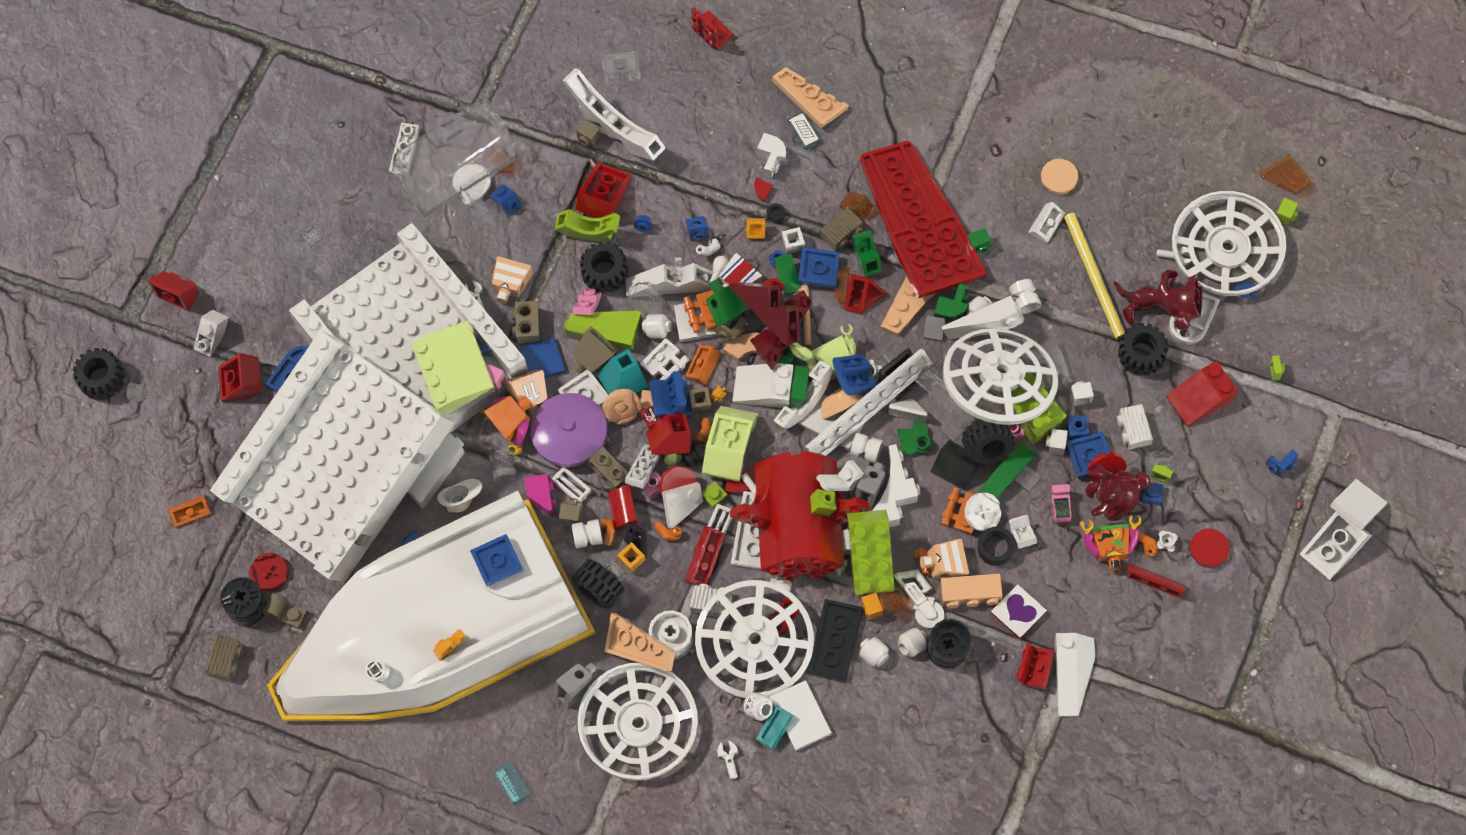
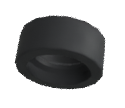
M991 527L981 533L978 539L977 551L985 563L992 566H1000L1006 564L1014 554L1015 540L1007 529ZM992 536L1004 538L1008 544L1006 553L999 557L988 554L985 550L986 540Z

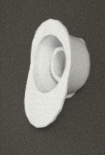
M477 479L464 480L439 492L437 500L441 505L446 506L448 512L458 513L465 511L471 504L472 499L480 493L482 483Z

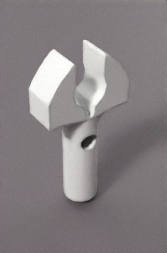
M1181 246L1178 254L1185 267L1191 264L1192 260L1182 257L1183 255H1190L1188 247ZM1158 249L1156 252L1157 257L1174 259L1173 251Z
M472 281L475 293L469 292L485 310L479 297L480 293H483L481 284Z
M744 473L741 478L752 492L749 500L753 503L756 494V484L747 473Z
M729 741L731 750L727 755L723 751L721 742L717 749L718 758L725 759L729 778L736 779L737 773L733 757L738 754L737 746Z

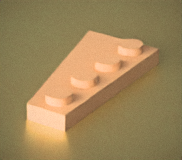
M611 613L604 652L665 671H672L675 657L674 650L617 613Z

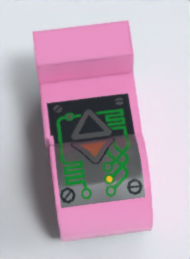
M1052 485L1050 492L1054 522H1071L1070 485Z

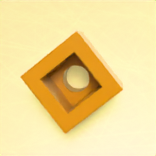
M632 542L617 555L618 560L631 573L646 560L645 555ZM632 557L635 558L633 562L628 561Z
M877 593L861 597V604L867 621L882 617L885 605L883 599L878 598Z

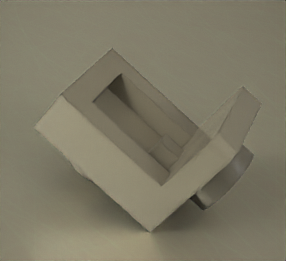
M741 316L734 320L729 328L722 324L714 332L718 334L720 339L729 343L744 332L745 328L743 326L747 320Z

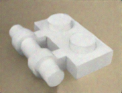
M665 338L640 363V367L652 378L660 374L662 377L659 380H666L673 371H682L689 359L685 355L678 359L676 356L680 353V350ZM672 362L674 366L667 371L665 367Z

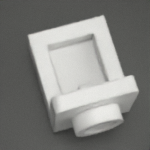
M1028 515L1009 520L1010 531L1018 549L1037 543Z

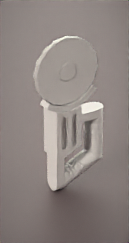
M919 569L898 572L893 575L896 582L914 604L915 619L919 625L932 629L936 623L944 619L942 606L934 601V597H925V594L933 588ZM916 578L923 589L920 590L915 582L905 584L902 579Z

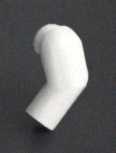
M717 239L709 240V246L707 247L698 245L696 248L697 254L704 256L712 255L720 249L719 241Z

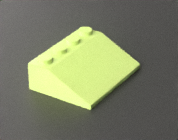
M469 321L425 335L411 344L434 406L438 411L450 414L494 388Z

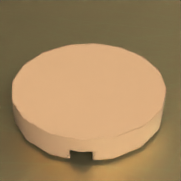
M1054 159L1047 162L1043 167L1041 183L1050 193L1056 195L1067 194L1076 187L1078 171L1071 162L1064 159Z
M630 389L615 390L605 398L602 405L603 413L610 422L612 421L616 424L628 423L637 416L638 410L640 411L641 402L637 394Z

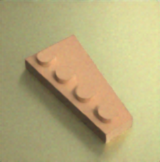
M787 67L772 76V81L820 128L848 110V104L840 103L835 99L836 97L830 93L827 95L822 92L820 87L815 84H809L805 81V78Z
M906 276L881 325V329L899 336L913 320V317L925 307V304L935 294L917 298Z

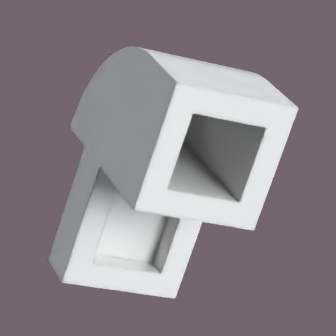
M764 133L757 147L758 157L767 160L764 167V177L771 179L773 174L778 172L780 164L783 166L786 164V148L779 138Z

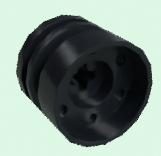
M247 577L232 579L224 586L220 596L223 609L229 618L240 626L254 625L264 617L262 610L267 600L254 580Z
M944 619L936 623L931 630L926 649L927 656L934 665L943 669H954L964 662L972 641L971 633L967 626L954 619Z

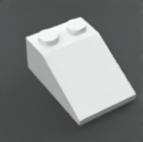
M777 363L773 370L767 364L738 366L732 403L778 408L787 406L790 408L794 374L793 365Z
M1335 512L1300 555L1331 580L1372 535L1365 529L1360 530L1338 512Z

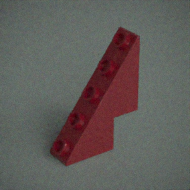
M744 282L729 284L733 293L738 295L747 307L751 308L756 316L768 326L771 332L779 337L784 345L790 346L793 343L799 342V306L781 305L780 285Z
M802 290L782 305L799 306L800 325L812 304V300ZM768 326L767 329L750 340L761 358L773 370L787 346L780 341L775 333L768 329Z

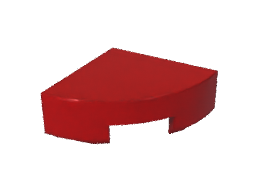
M756 177L754 183L755 192L758 198L765 202L773 189V185Z

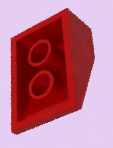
M598 162L578 192L575 210L595 218H602L615 213L632 178V174Z
M1216 360L1167 394L1166 398L1185 425L1189 427L1235 400L1238 389Z

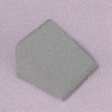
M927 316L923 338L942 341V326L945 325V319Z

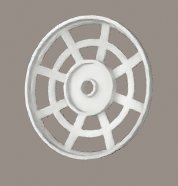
M1218 191L1203 195L1184 208L1173 229L1172 251L1178 267L1187 278L1201 272L1210 279L1221 282V290L1201 283L1203 290L1224 296H1238L1257 291L1275 277L1285 258L1286 237L1279 218L1265 203L1245 193ZM1228 200L1227 210L1216 211L1204 216L1199 209V206L1211 201ZM1235 200L1255 207L1263 215L1254 221L1247 215L1234 211ZM1193 212L1198 222L1192 228L1189 238L1178 236L1183 221ZM1226 217L1225 225H1220L1216 228L1209 222L1215 218ZM1237 218L1250 226L1243 231L1241 228L1233 225V220ZM1268 220H1270L1277 232L1279 246H1267L1266 236L1261 226ZM1202 226L1209 233L1205 242L1194 240ZM1254 232L1258 234L1261 247L1251 246L1249 236ZM1177 243L1188 246L1190 258L1195 265L1189 270L1185 269L1179 258ZM1229 243L1233 249L1226 250L1223 248V244ZM1194 247L1205 249L1208 258L1199 263ZM1249 254H1261L1254 268L1245 262ZM1267 254H1279L1274 269L1266 279L1257 273L1263 266ZM1214 264L1222 268V276L1212 274L1205 268ZM1240 267L1246 272V274L1238 277H1229L1230 269ZM1250 277L1259 283L1249 289L1229 291V283L1241 282Z
M990 328L970 332L962 336L951 346L944 360L943 380L951 398L965 412L986 422L1013 425L1031 421L1049 408L1057 392L1058 374L1049 354L1034 340L1014 331ZM989 334L991 338L980 341L973 346L962 343L980 335ZM998 334L1014 337L1025 343L1021 345L1012 340L1001 339L998 337ZM993 343L994 351L986 354L978 350V348ZM1001 343L1018 349L1013 353L1002 350ZM958 348L966 351L962 360V369L950 371V361L955 349ZM1035 348L1046 359L1050 368L1041 367L1039 361L1029 349ZM1024 353L1027 354L1034 366L1024 365L1020 357ZM971 355L981 359L979 366L968 367ZM997 369H1004L1006 373H1000ZM1026 372L1036 373V381L1033 386L1024 380ZM979 374L983 382L980 388L972 381L970 375ZM1042 374L1053 376L1052 388L1046 399L1037 391L1042 381ZM963 376L968 387L975 393L969 401L963 398L957 391L952 378ZM1019 386L1027 391L1017 397H1012L1011 391ZM991 388L1003 392L1004 398L993 396L986 392ZM1030 397H1033L1040 404L1029 412L1014 415L1013 404L1023 402ZM981 398L993 403L1005 404L1006 415L989 413L975 405Z
M762 580L737 582L719 591L702 610L695 632L697 657L706 675L716 686L725 692L741 698H747L753 693L754 680L768 679L776 674L780 676L784 684L773 690L760 693L770 697L790 688L806 670L814 646L812 623L802 603L785 588ZM756 586L755 597L744 598L732 604L725 596L728 592L740 587ZM764 587L781 592L793 604L784 610L777 603L763 598ZM719 600L725 610L718 618L714 630L702 629L709 610ZM755 603L753 615L742 617L736 609L745 604ZM762 605L770 606L780 614L769 620L761 616ZM798 609L806 623L808 641L796 639L795 626L790 615ZM730 614L737 622L732 632L720 631L723 621ZM784 620L789 627L790 638H782L778 635L776 626ZM752 633H757L760 636L761 640L758 644H752L749 641V636ZM701 637L713 638L714 650L720 662L711 669L703 655ZM719 639L731 640L733 651L726 657L722 654ZM778 645L789 647V651L782 663H779L773 655ZM795 647L807 649L801 667L791 678L784 668L792 659ZM738 657L747 661V673L737 670L730 663ZM765 660L774 668L766 673L755 674L756 663ZM726 668L733 675L746 679L745 692L728 686L716 675Z
M642 663L620 665L598 677L585 693L578 713L580 740L591 760L599 768L612 776L634 781L659 777L676 767L691 749L698 726L695 701L684 682L670 671ZM635 671L653 672L664 676L666 679L660 688L648 683H636ZM627 672V685L617 688L608 697L599 690L600 686L609 679ZM673 683L685 695L690 710L678 712L675 702L667 694ZM637 689L648 690L656 694L649 702L639 699ZM630 691L631 701L626 702L622 706L613 701L620 694ZM592 696L602 702L597 715V726L585 727L586 709ZM662 699L668 703L673 714L661 716L657 706ZM607 708L616 713L614 724L603 725V718ZM692 718L691 734L687 745L682 749L674 744L679 734L680 721ZM642 719L644 725L641 728H635L633 726L634 720ZM674 722V729L670 740L660 735L663 724ZM616 732L621 741L614 749L607 742L604 733ZM598 734L601 744L609 753V756L603 762L591 750L586 735ZM656 741L664 747L658 753L647 757L646 746ZM627 746L638 748L639 758H629L621 755V753ZM669 750L678 755L677 759L667 767L654 773L649 772L648 763L661 758ZM616 759L628 764H640L642 775L623 774L609 767Z

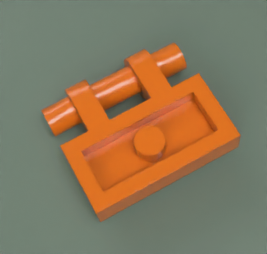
M712 290L697 294V302H692L690 296L683 298L685 303L683 307L685 312L688 313V322L694 333L700 332V325L704 324L706 331L717 328L706 303V298L714 294ZM700 309L702 317H697L695 311Z
M954 487L952 494L948 496L947 508L942 513L943 519L941 524L948 526L950 520L956 521L954 524L955 530L973 535L974 529L968 525L965 518V506L969 498L974 494L966 491L964 498L959 497L961 490ZM956 504L961 505L958 515L953 513Z

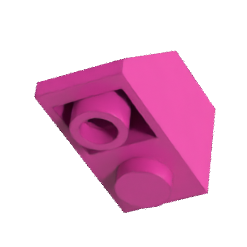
M547 474L524 477L529 502L548 516H554L553 510L557 509L555 498H551V492L554 491L553 480H549Z

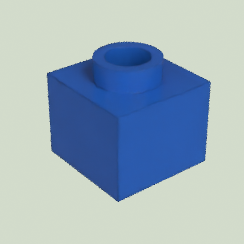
M1087 416L1067 418L1066 425L1069 441L1089 435Z

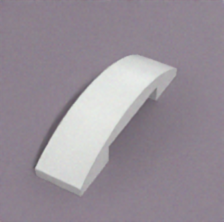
M820 360L809 374L813 380L807 386L805 400L794 408L784 406L773 421L784 429H788L802 420L815 407L825 392L833 368Z

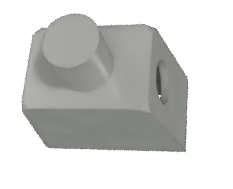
M878 462L874 463L873 467H866L856 487L855 497L869 502L870 510L868 511L873 510L884 484L885 466Z
M579 663L556 680L554 695L567 708H570L592 685V676L598 672L597 668L592 663H589L585 668Z

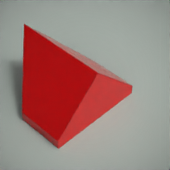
M851 274L844 310L862 314L888 293L872 279Z

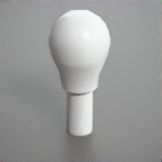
M717 256L714 259L713 274L709 283L719 279L720 273L729 263L727 257Z

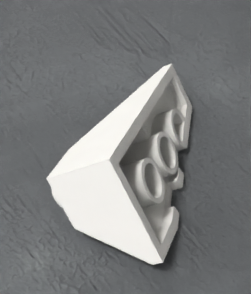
M1009 296L942 326V330L950 340L961 338L970 332L981 329L1008 330L1022 324L1024 317L1012 296Z
M1056 633L1054 647L1056 653L1058 717H1078L1095 660L1094 638L1078 633Z

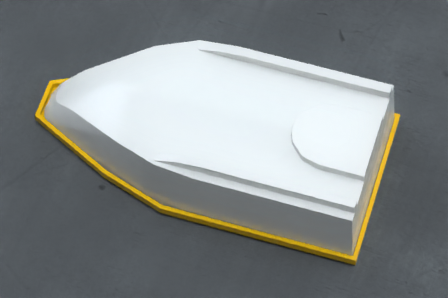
M516 491L388 552L358 570L328 603L304 641L267 684V687L284 722L374 721L435 712L595 634V630L528 499L524 501L519 492ZM507 534L523 571L486 587L470 550ZM460 629L465 634L466 639L461 644H458L453 652L440 661L433 652L435 645L442 639L445 640L448 637H452ZM371 660H379L386 663L390 669L389 677L382 682L369 679L365 673L366 664Z

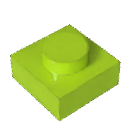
M1279 355L1272 356L1269 366L1272 381L1280 380L1282 373L1285 372L1284 362L1280 361Z
M1155 464L1150 477L1169 484L1173 471L1165 465Z
M715 481L701 492L702 498L713 509L728 497L727 493Z

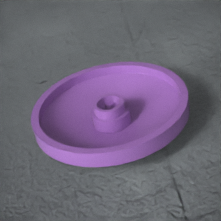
M576 393L559 394L546 400L536 410L530 426L531 439L538 454L549 463L561 467H574L587 463L604 446L608 431L606 418L600 406L589 397Z

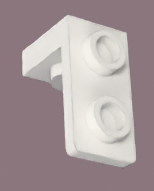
M848 460L838 475H818L816 479L826 491H852L864 473L853 460Z

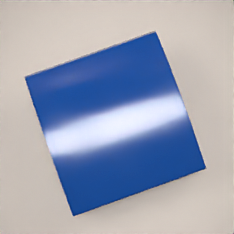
M862 354L833 358L832 362L836 376L847 396L869 393L877 386V383L869 374L872 367Z

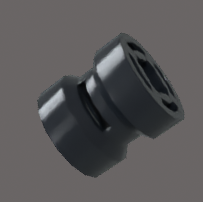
M696 442L691 445L690 453H683L681 455L688 468L695 466V461L702 462L704 460L705 453Z

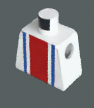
M735 253L720 273L719 281L723 288L731 283L739 282L761 284L762 275Z

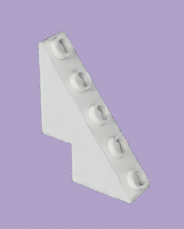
M695 263L679 269L663 264L627 278L626 296L711 291L708 284L713 273Z

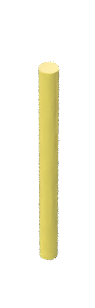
M1069 213L1064 217L1115 339L1121 340L1125 330L1075 213Z

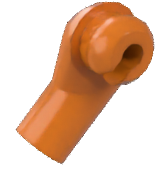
M710 418L701 419L702 429L693 435L695 443L700 444L708 440L711 431Z
M602 519L600 527L606 529L603 544L613 546L615 537L614 522L611 519Z
M662 521L654 525V528L664 540H678L681 538L682 529L680 527L667 529Z

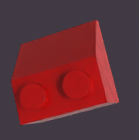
M162 271L148 280L157 298L186 311L190 310L199 295V291L193 281L180 279L173 272L169 274Z
M238 353L218 367L221 402L250 399L261 392L262 383L260 380L259 357Z

